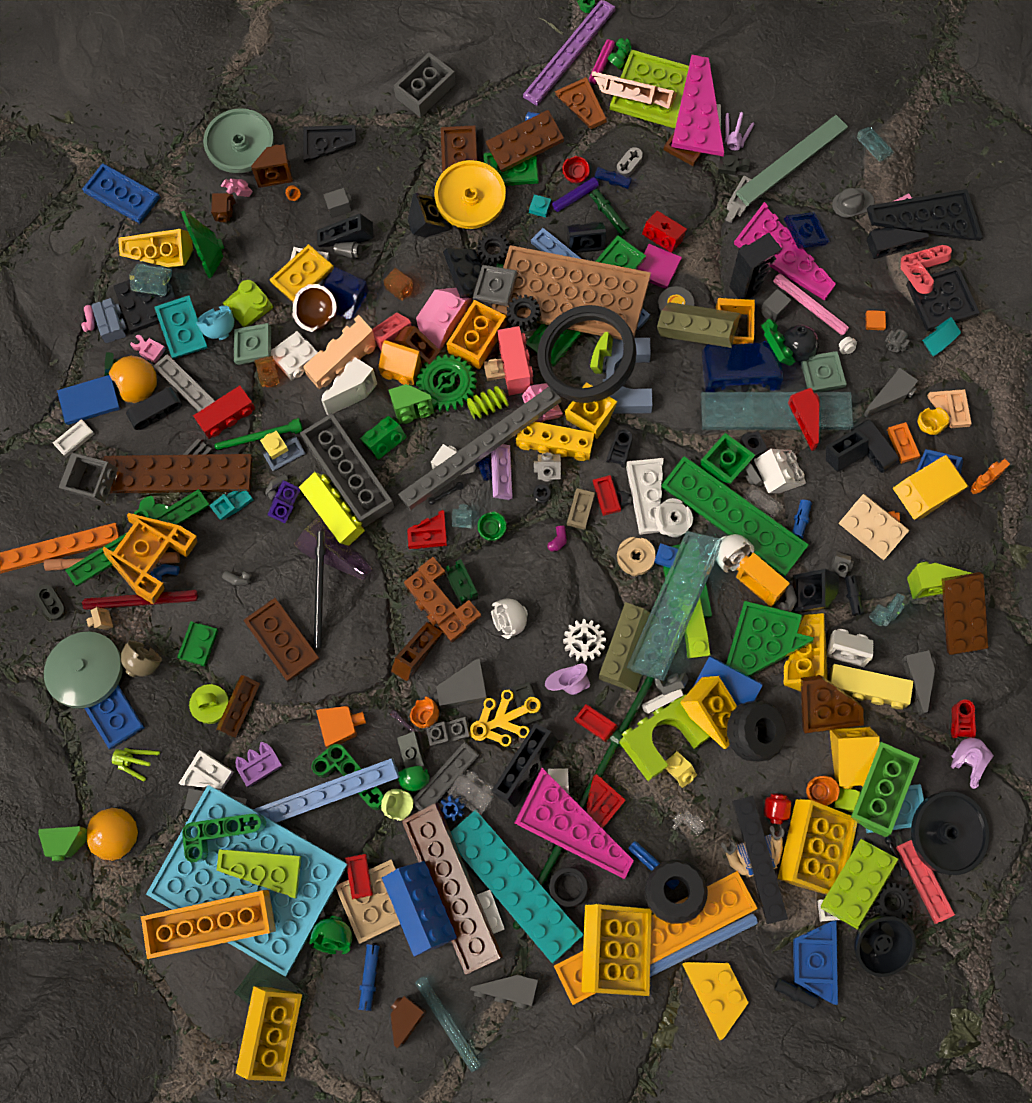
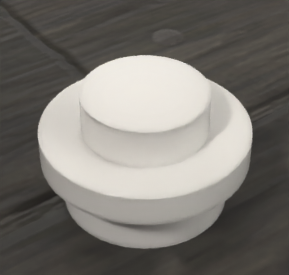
M851 337L844 338L839 343L840 352L842 354L852 353L856 349L857 341Z

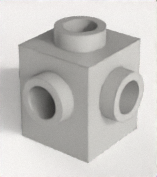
M548 452L538 454V461H534V473H538V479L543 481L561 479L560 454Z

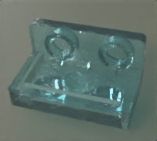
M136 264L129 274L131 290L165 296L167 294L166 284L172 277V269Z
M897 593L889 602L887 608L878 604L870 613L869 618L879 626H887L903 610L905 604L902 602L905 596Z

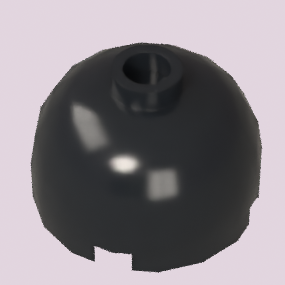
M796 325L784 333L785 341L783 343L792 350V356L795 361H807L809 357L817 355L819 340L818 335L812 328Z

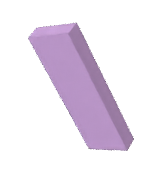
M502 444L491 452L493 497L510 500L512 499L510 445Z

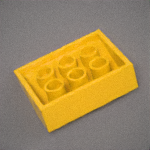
M796 799L777 879L827 895L851 855L858 822L852 819L851 815L818 802Z
M600 904L585 905L582 992L649 996L652 913L650 909Z

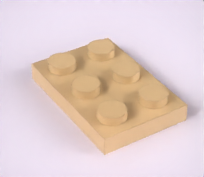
M865 494L858 499L838 523L883 560L886 559L910 531Z

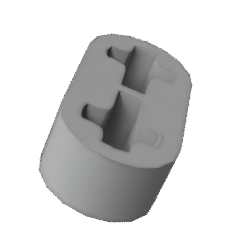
M630 148L618 162L616 173L620 178L630 177L640 165L642 151L639 148ZM628 165L627 170L621 171V168L624 169Z

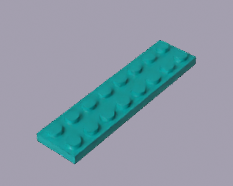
M476 810L451 831V835L462 858L552 964L584 936Z

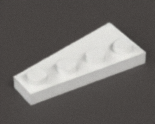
M663 458L627 461L626 463L640 535L659 532L655 521L656 507L660 505L662 496Z

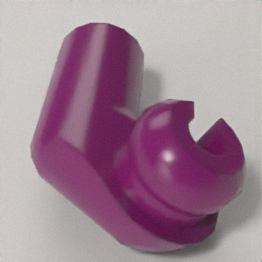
M565 526L556 527L557 537L548 543L550 551H559L566 545Z

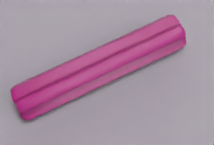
M606 40L592 70L593 72H603L608 56L612 53L615 46L613 40ZM591 72L589 82L595 85L597 81Z

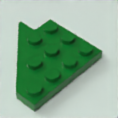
M744 601L726 664L751 677L813 643L814 637L798 634L802 615Z

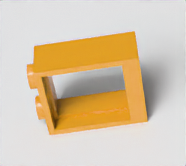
M718 298L717 310L748 315L747 337L735 336L732 347H738L739 349L752 348L754 341L755 300Z
M754 552L750 557L746 555L740 561V565L737 568L736 578L770 607L779 600L790 584Z

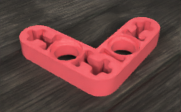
M940 245L905 255L901 258V270L919 293H930L933 290L934 280L925 268L948 262L951 259L952 249L947 245Z

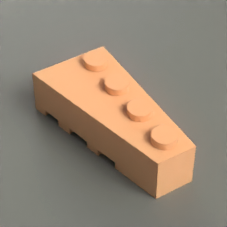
M359 315L354 319L356 321L355 324L350 328L346 326L342 330L343 334L338 339H332L325 351L320 350L303 366L306 375L318 389L328 386L335 377L340 376L349 361L352 362L355 357L360 360L366 354L372 353L375 347H377L373 330Z

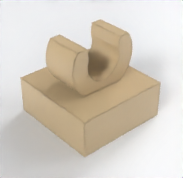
M491 359L483 362L487 381L505 378L502 359Z
M96 607L90 610L92 617L86 620L88 627L94 625V628L103 630L113 628L108 609Z

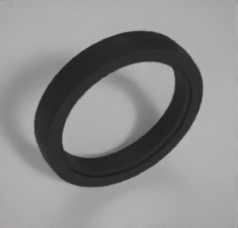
M596 305L579 306L562 313L546 328L538 347V365L547 385L559 396L579 403L596 402L613 395L627 382L636 362V343L628 324L614 311ZM595 320L611 325L620 333L623 340L622 360L614 374L601 384L589 388H575L562 383L555 376L551 365L552 350L560 335L569 327L583 321Z

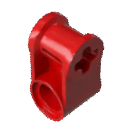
M961 700L954 704L951 710L952 738H975V706L969 700ZM960 705L967 709L966 715L960 712Z

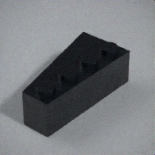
M770 233L749 245H743L738 250L729 286L738 299L748 300L757 294L764 282L763 278L770 272L768 268L770 263L774 264L777 259L775 255L780 254L782 248Z

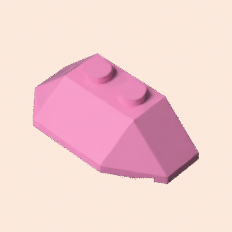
M457 288L434 290L416 317L419 331L441 350L474 299L460 298Z

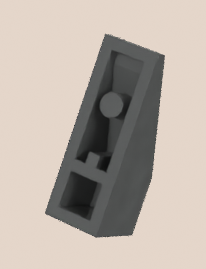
M899 368L868 406L864 416H871L901 403L907 396L911 398L917 390L915 385L918 380Z
M929 650L906 655L902 659L907 679L913 681L912 696L919 716H923L928 712L936 662L934 657L930 655Z

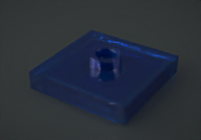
M815 212L787 215L784 218L798 249L828 244L829 240Z

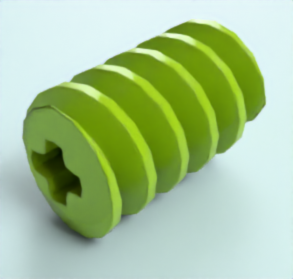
M498 386L494 387V392L488 389L487 395L481 392L480 398L474 395V401L471 398H467V405L474 420L475 415L480 419L482 418L481 412L489 415L488 409H491L494 413L495 406L501 410L502 403L507 407L509 406L504 391Z

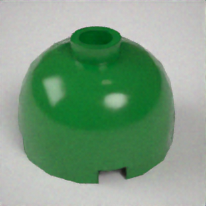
M331 916L319 921L314 926L309 943L310 945L314 943V948L324 953L336 954L335 950L342 951V954H346L351 948L352 932L350 927L342 921V918Z

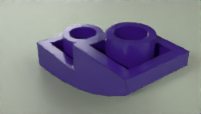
M283 480L272 502L268 516L286 523L301 489Z

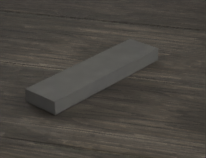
M464 742L429 780L428 784L413 798V805L421 811L438 803L474 763L479 754Z

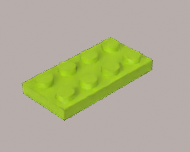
M860 839L823 900L821 909L859 929L897 865L898 858Z

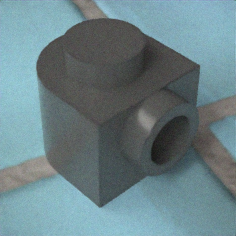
M835 552L830 571L845 577L847 571L851 572L854 561L851 560L849 555Z

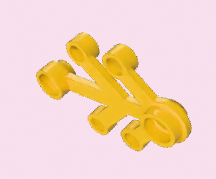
M504 690L501 694L502 700L495 719L488 722L491 710L496 708V701L492 698H487L483 704L484 709L480 720L474 722L470 727L472 738L478 741L489 738L500 742L502 746H510L513 741L512 737L507 734L500 735L491 731L496 727L516 733L521 738H526L530 729L526 726L520 727L512 724L509 721L528 712H539L541 709L539 699L530 697L526 699L523 706L506 713L509 702L514 699V693L510 690ZM507 692L511 694V697L508 700H506L504 697L505 693ZM491 700L493 702V706L491 708H488L487 702ZM532 702L537 703V707L535 709H531L530 704ZM482 727L483 733L479 735L477 729ZM523 728L527 730V734L525 736L521 735V730ZM504 737L509 738L508 744L503 743Z

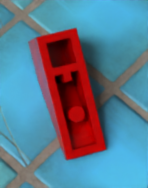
M812 388L791 395L788 405L811 451H814L819 443L820 400L817 393H814Z

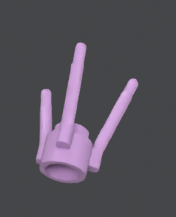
M743 112L739 115L735 132H732L730 135L729 113H726L724 144H727L726 146L730 150L736 151L743 148L744 142L754 126V123H751L743 138L741 137L742 135L739 133Z

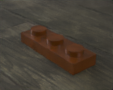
M240 676L216 730L236 738L260 683L247 676Z

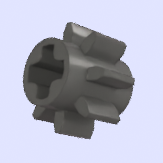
M897 329L895 332L891 330L885 339L888 342L887 348L896 353L899 350L904 352L910 342L907 340L908 334L900 329Z

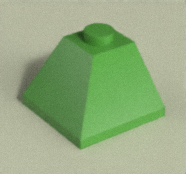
M80 826L39 829V837L45 857L52 858V861H65V857H72L87 841V829Z

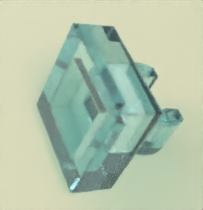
M460 504L459 509H453L452 527H472V510H467V505Z

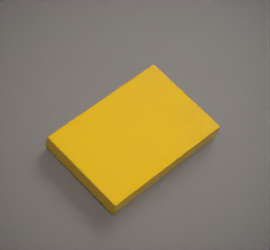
M308 244L270 279V282L294 302L295 295L301 288L310 284H319L334 270V266Z

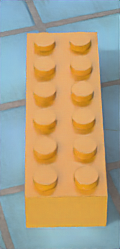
M269 890L141 916L147 959L276 932Z

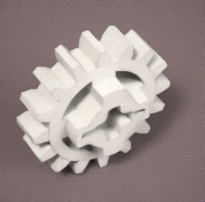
M583 619L582 624L575 621V627L569 625L568 629L570 632L565 631L564 633L567 638L563 639V643L568 644L565 647V651L570 650L569 656L575 655L576 661H579L580 658H583L584 663H586L587 658L594 661V655L600 657L601 653L599 650L605 649L602 643H606V638H601L604 635V631H598L600 625L598 624L594 627L592 620L589 624H586L585 619ZM581 630L578 635H574L575 632ZM582 638H586L587 644H583ZM592 646H596L594 650L588 652ZM574 647H578L581 652L577 651Z

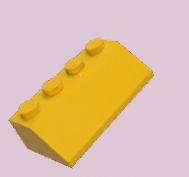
M253 987L236 1074L247 1080L285 1081L302 994L276 988Z

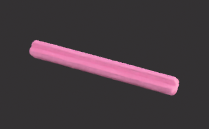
M778 274L773 282L840 335H844L848 331L849 327L783 275Z

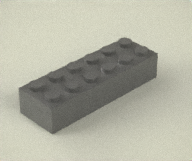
M332 413L300 432L304 443L329 477L334 487L339 491L342 499L351 508L352 514L362 523L361 526L363 528L394 509L391 498Z

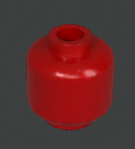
M771 793V796L765 799L764 816L770 819V823L782 824L783 821L790 818L791 801L787 798V795Z

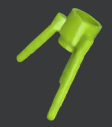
M128 748L124 750L116 749L112 756V764L118 765L119 770H123L142 781H146V778L126 766H130L131 763L150 766L151 763L135 759L132 754L160 755L159 751L131 750Z

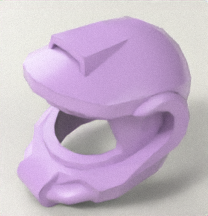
M970 737L962 740L952 754L951 768L957 767L959 769L963 764L971 766L970 787L976 789L979 786L978 782L986 766L994 755L982 740Z

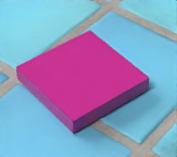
M648 244L644 252L646 259L637 270L651 272L650 283L667 289L682 257Z

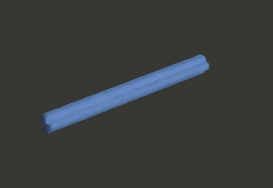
M750 914L651 964L650 977L758 923L756 916Z

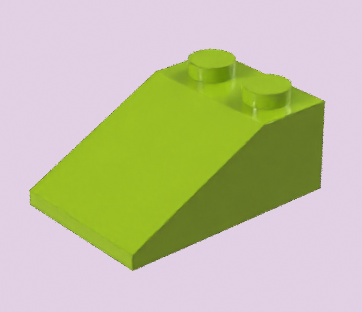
M919 563L907 577L912 598L917 599L943 594L942 578L971 574V572L938 563Z

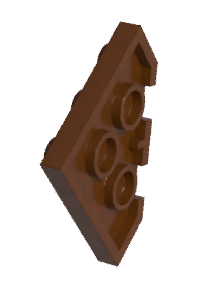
M821 675L801 678L802 728L804 733L864 725L863 707L859 702Z

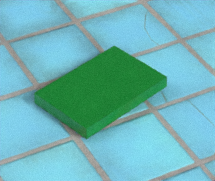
M484 153V163L493 167L500 174L505 186L538 184L536 156L501 173L492 154Z

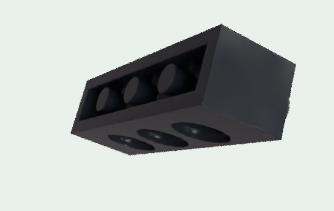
M536 723L534 724L492 789V792L500 800L514 808L517 806L558 741L553 733Z

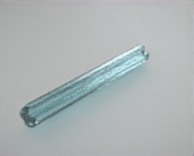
M425 977L419 978L415 982L416 986L470 1071L474 1072L481 1066L427 979Z

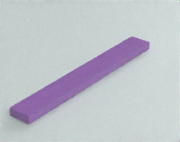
M600 0L524 92L523 98L538 106L615 12V6L605 0Z

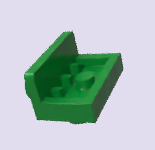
M387 416L375 427L367 431L360 440L373 452L377 459H380L406 439V435L401 426L390 416Z

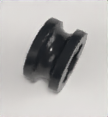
M543 484L535 487L533 494L536 502L546 503L549 501V487ZM538 491H540V492L546 491V492H545V497H544V496L539 497V492H538Z

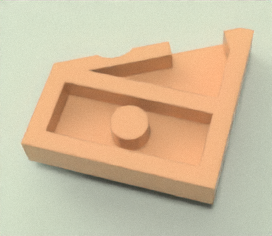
M965 389L929 392L927 396L934 407H940L947 412L950 418L948 424L950 428L970 427L971 418Z

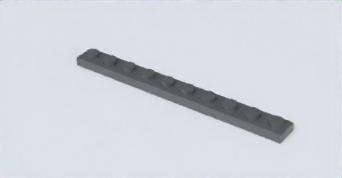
M547 387L399 493L400 499L412 510L561 403L560 396L550 387Z

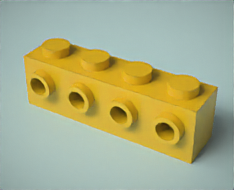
M540 422L531 423L520 431L516 437V446L522 450L533 449L542 454L546 452L560 454V457H574L579 461L590 460L594 442V433Z

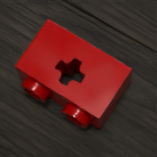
M656 211L646 221L642 235L672 253L682 243L687 229L661 212Z

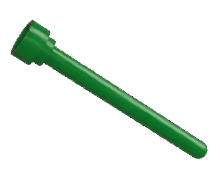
M300 418L292 419V422H289L288 425L218 442L214 447L217 450L260 440L267 434L275 431L278 434L287 432L298 434L303 431Z

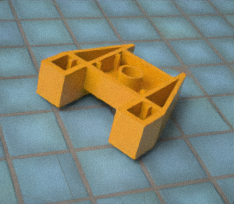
M128 513V521L133 526L114 552L105 547L102 550L136 594L154 604L165 588L161 581L149 574L168 547L187 557L197 544V536L179 525Z

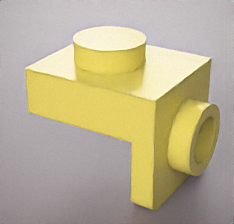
M277 431L267 434L260 440L272 460L289 451Z
M679 752L674 753L666 760L668 764L666 770L678 781L682 788L690 784L697 776L692 764Z

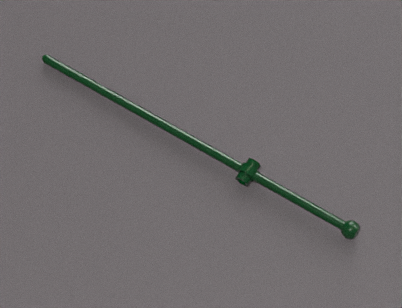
M661 647L656 651L655 656L657 659L619 729L614 731L608 739L611 744L595 772L600 778L603 776L619 746L622 747L619 743L623 738L622 734L630 726L662 664L670 659L671 652L668 649ZM592 779L578 803L583 810L587 804ZM558 845L553 849L537 879L542 887L563 850ZM515 920L513 928L518 930L521 926Z

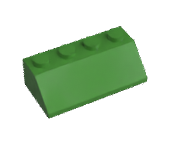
M880 742L851 818L866 829L884 837L891 835L920 758Z

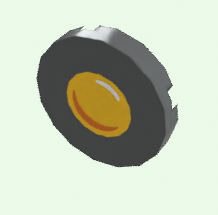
M678 286L665 289L660 294L658 300L660 314L669 302L694 306V299L691 293L685 288Z

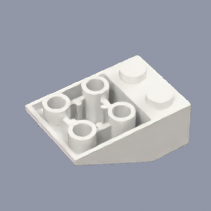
M356 357L352 362L349 361L344 368V372L335 378L333 386L322 395L321 401L326 414H334L367 398L377 385L373 368Z

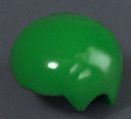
M494 511L481 516L477 529L481 537L488 541H495L504 535L507 523L504 516Z
M414 766L401 770L399 772L400 778H398L400 786L406 791H419L428 784L430 776L427 769L424 772L421 766Z

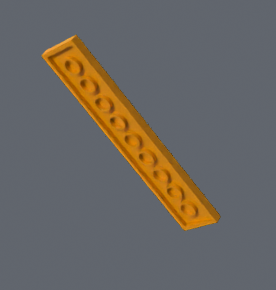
M738 871L707 886L708 896L705 907L693 920L682 924H671L659 919L655 914L651 915L650 965L758 909ZM688 897L676 902L675 904L685 902L688 899ZM583 951L554 965L572 1005L595 994L582 992Z

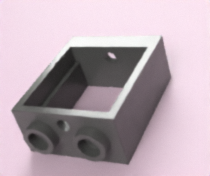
M71 453L59 488L71 494L105 503L110 494L118 467L106 461ZM87 464L103 468L94 493L78 489Z

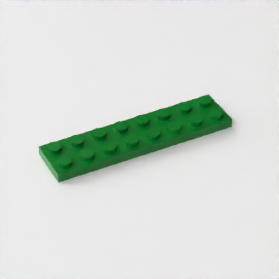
M617 235L595 262L637 270L645 261L646 255ZM541 324L525 344L526 347L537 355L541 337L549 325ZM567 329L560 335L552 350L551 365L553 367L583 332Z
M685 456L661 485V488L681 500L682 503L728 536L733 534L744 536L754 546V553L784 576L788 574L808 547L806 542Z

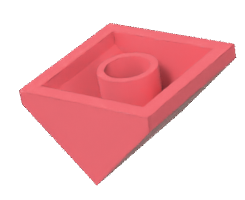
M395 313L374 327L372 330L379 349L382 351L384 340L398 344L394 340L405 326H412L410 320L399 313Z

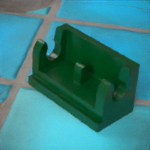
M460 559L456 561V565L452 567L448 565L445 574L462 606L468 600L471 602L478 599V593Z

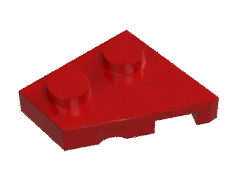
M444 510L439 511L435 517L431 519L426 518L420 524L407 529L409 549L447 546Z
M595 774L592 779L585 812L603 829L625 802V799Z

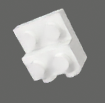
M296 331L271 350V358L292 381L302 376L304 373L303 366L318 352Z

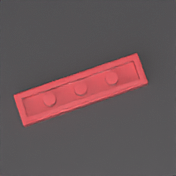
M912 840L897 846L896 849L934 923L937 924L954 916L955 914L933 871L920 860Z

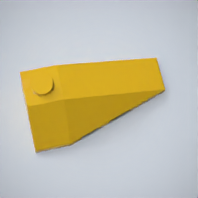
M183 229L118 238L120 256L169 268L185 266L193 251V242L189 232Z
M824 613L803 616L798 634L814 637L813 643L791 654L788 661L785 662L784 686L801 691V678L821 675L828 680Z

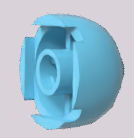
M219 306L220 310L215 311L213 308L198 318L199 322H196V324L205 336L211 339L219 338V340L229 336L228 333L234 327V317L228 306Z

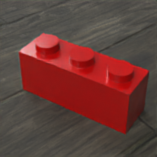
M239 385L194 414L193 417L208 439L218 436L225 428L235 425L242 417L249 416L255 410V407Z

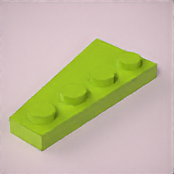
M219 849L216 871L296 899L302 856Z

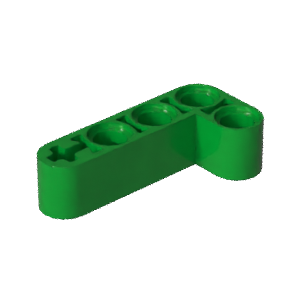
M333 744L312 762V770L320 778L330 776L337 769L343 776L348 775L345 773V769L349 765L355 766L354 772L361 770V768L344 747L339 744ZM336 750L342 751V756L339 759H333V753ZM321 763L327 764V768L324 772L317 771V768ZM376 786L358 793L371 809H381L384 795ZM372 792L375 797H379V803L373 802L368 793Z
M246 814L188 823L182 830L184 856L189 862H202L208 856L207 840L261 832L266 826V820L260 814ZM233 821L238 823V829L235 832L231 830ZM258 821V824L255 826H246V822ZM213 824L218 826V831L215 835L211 832ZM193 827H196L198 830L195 838L191 835ZM196 847L200 851L198 858L193 856V850Z

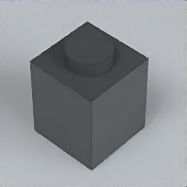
M344 188L323 194L331 218L351 212L350 205L353 203L350 194H346Z
M777 289L763 303L761 308L763 316L776 322L789 308L791 299Z

